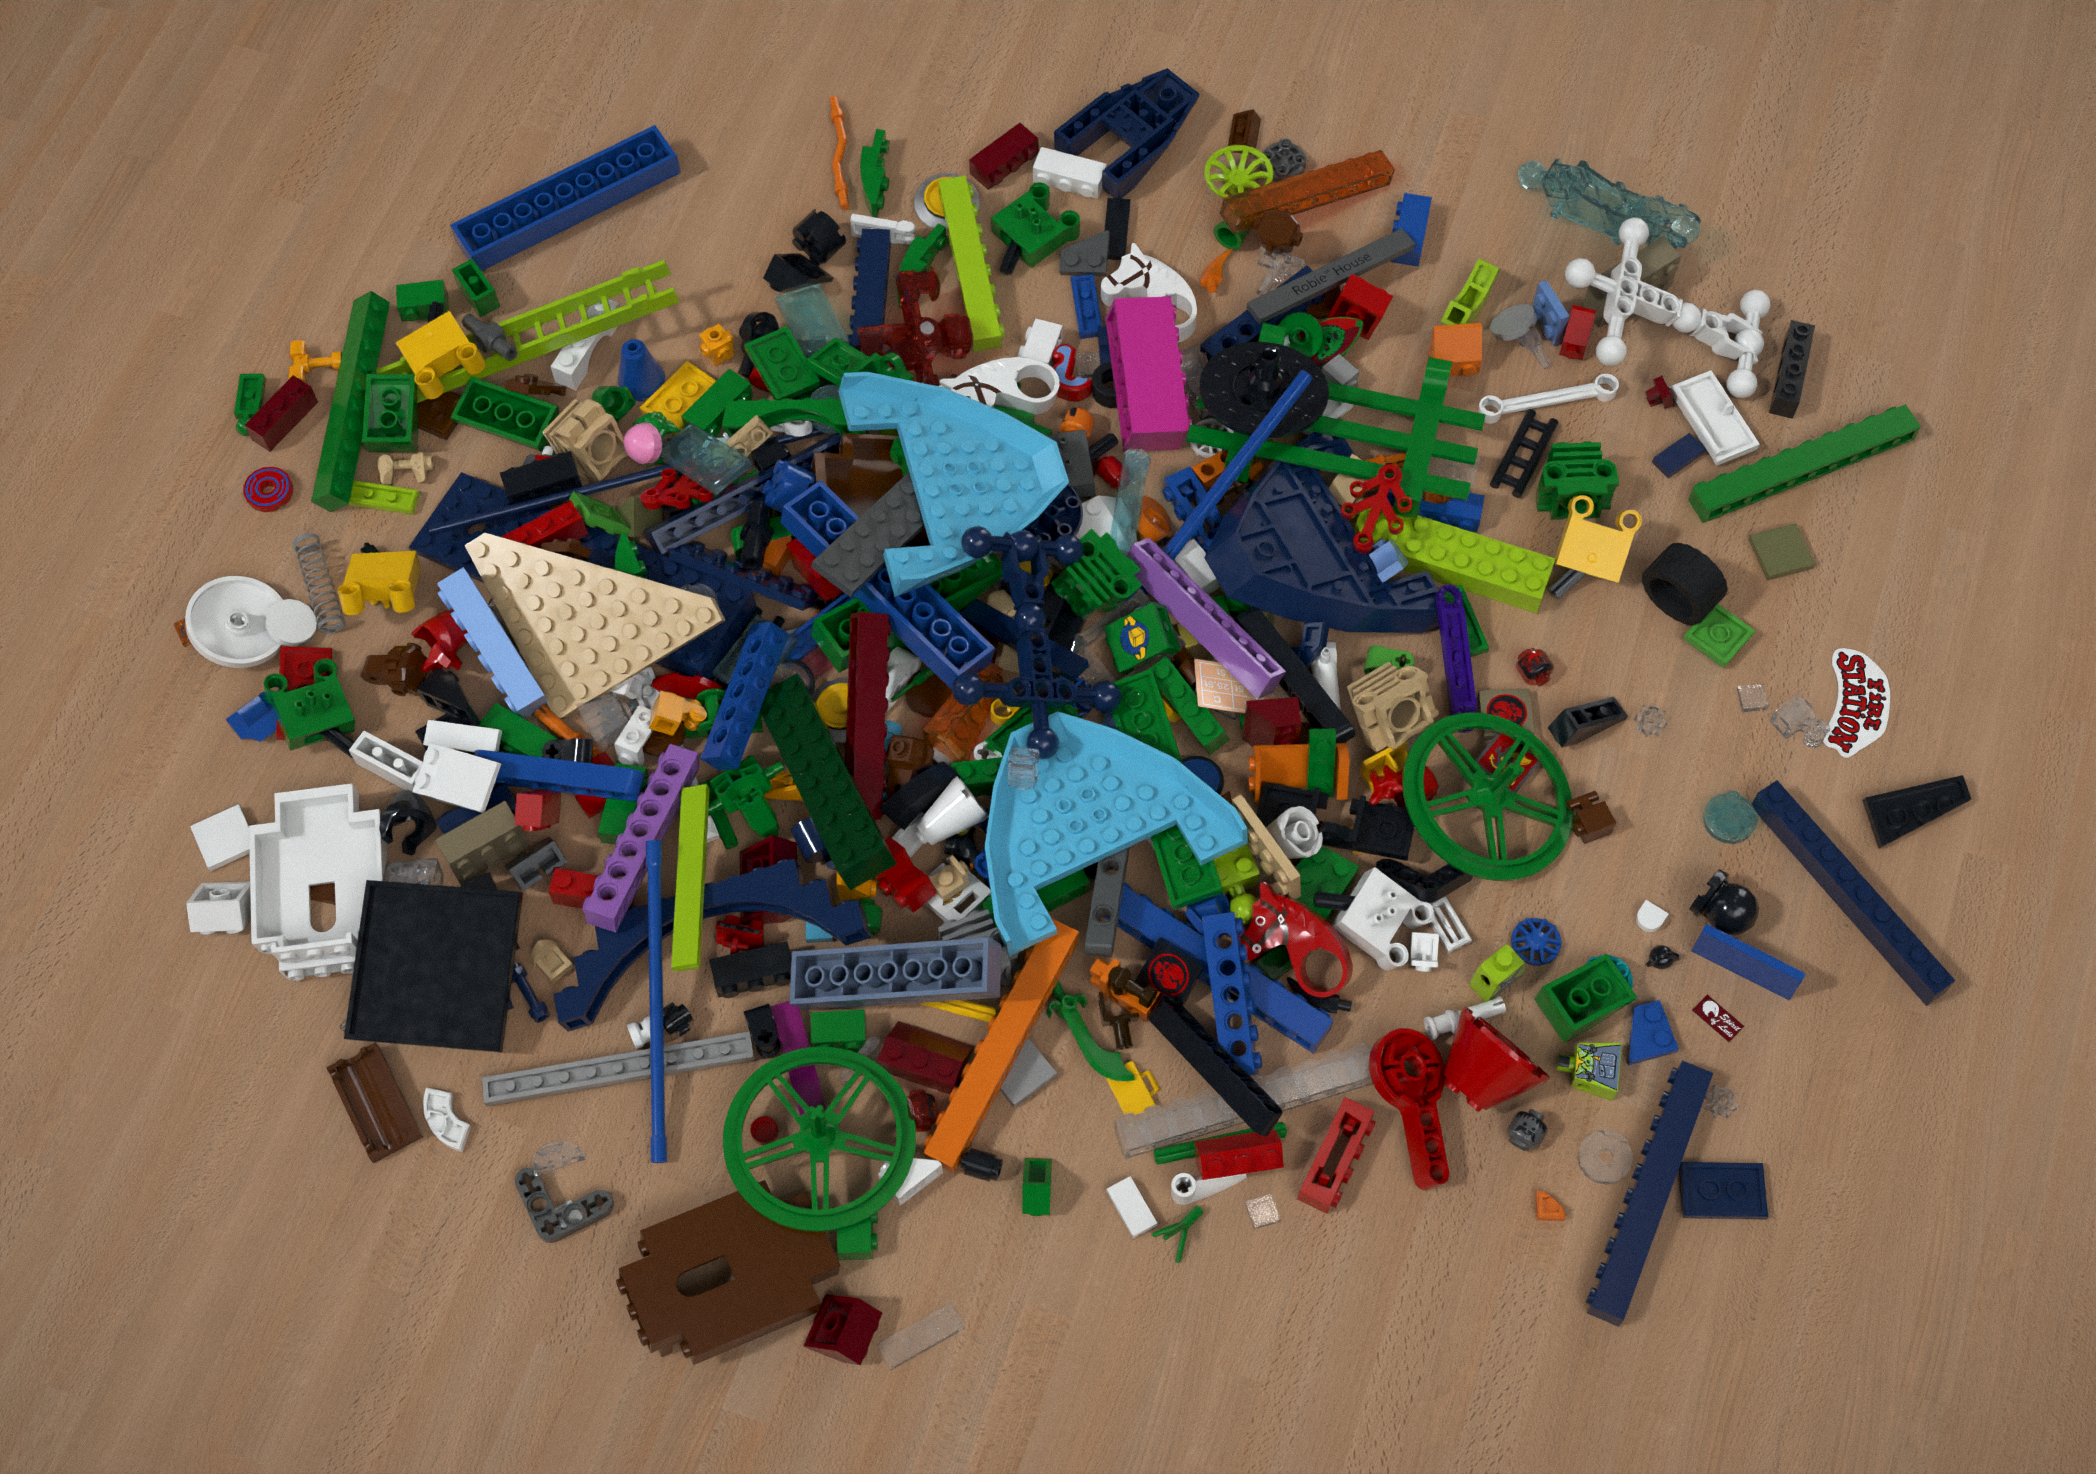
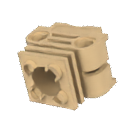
M574 399L542 431L556 454L571 451L579 476L591 484L601 482L610 472V469L622 458L629 457L624 449V436L620 432L614 417L606 413L601 404L590 399L580 403Z
M1387 662L1347 686L1364 741L1368 747L1376 752L1387 746L1394 750L1404 744L1411 736L1425 731L1434 724L1433 718L1438 716L1439 712L1435 709L1431 694L1428 693L1430 690L1427 683V673L1415 666H1406L1398 670L1396 666H1392L1390 662Z

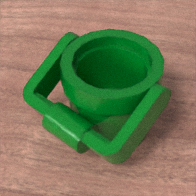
M625 385L622 388L617 386H599L592 394V401L601 404L605 412L612 415L616 422L620 421L635 405V399Z

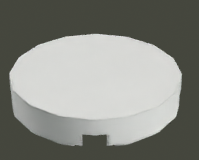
M293 599L280 600L273 604L268 610L265 619L266 630L268 629L270 637L281 645L290 647L299 646V644L310 641L315 634L317 626L316 616L311 608L303 602Z

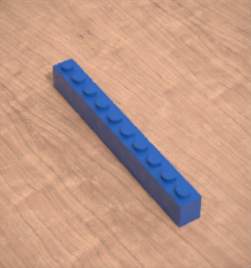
M1124 882L1117 927L1151 949L1154 948L1160 937L1171 942L1206 965L1199 980L1211 987L1204 936L1197 933V930L1187 922L1182 923L1177 920L1169 910L1165 908L1160 909L1155 906L1146 895H1138L1132 891L1131 887ZM1228 961L1223 966V972L1226 976L1232 975L1236 970V965L1233 961ZM1244 963L1245 971H1249L1251 977V987L1247 989L1249 998H1253L1255 1014L1253 1015L1314 1054L1331 1030L1333 1019L1330 1018V1015L1321 1008L1316 1009L1309 1005L1303 996L1297 993L1292 994L1286 990L1280 981L1276 979L1270 980L1263 975V972L1254 965L1249 966ZM1229 989L1227 998L1233 1002L1237 1001L1239 998L1238 989Z

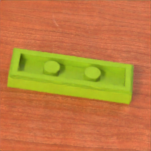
M354 480L348 505L414 515L420 492L415 489Z

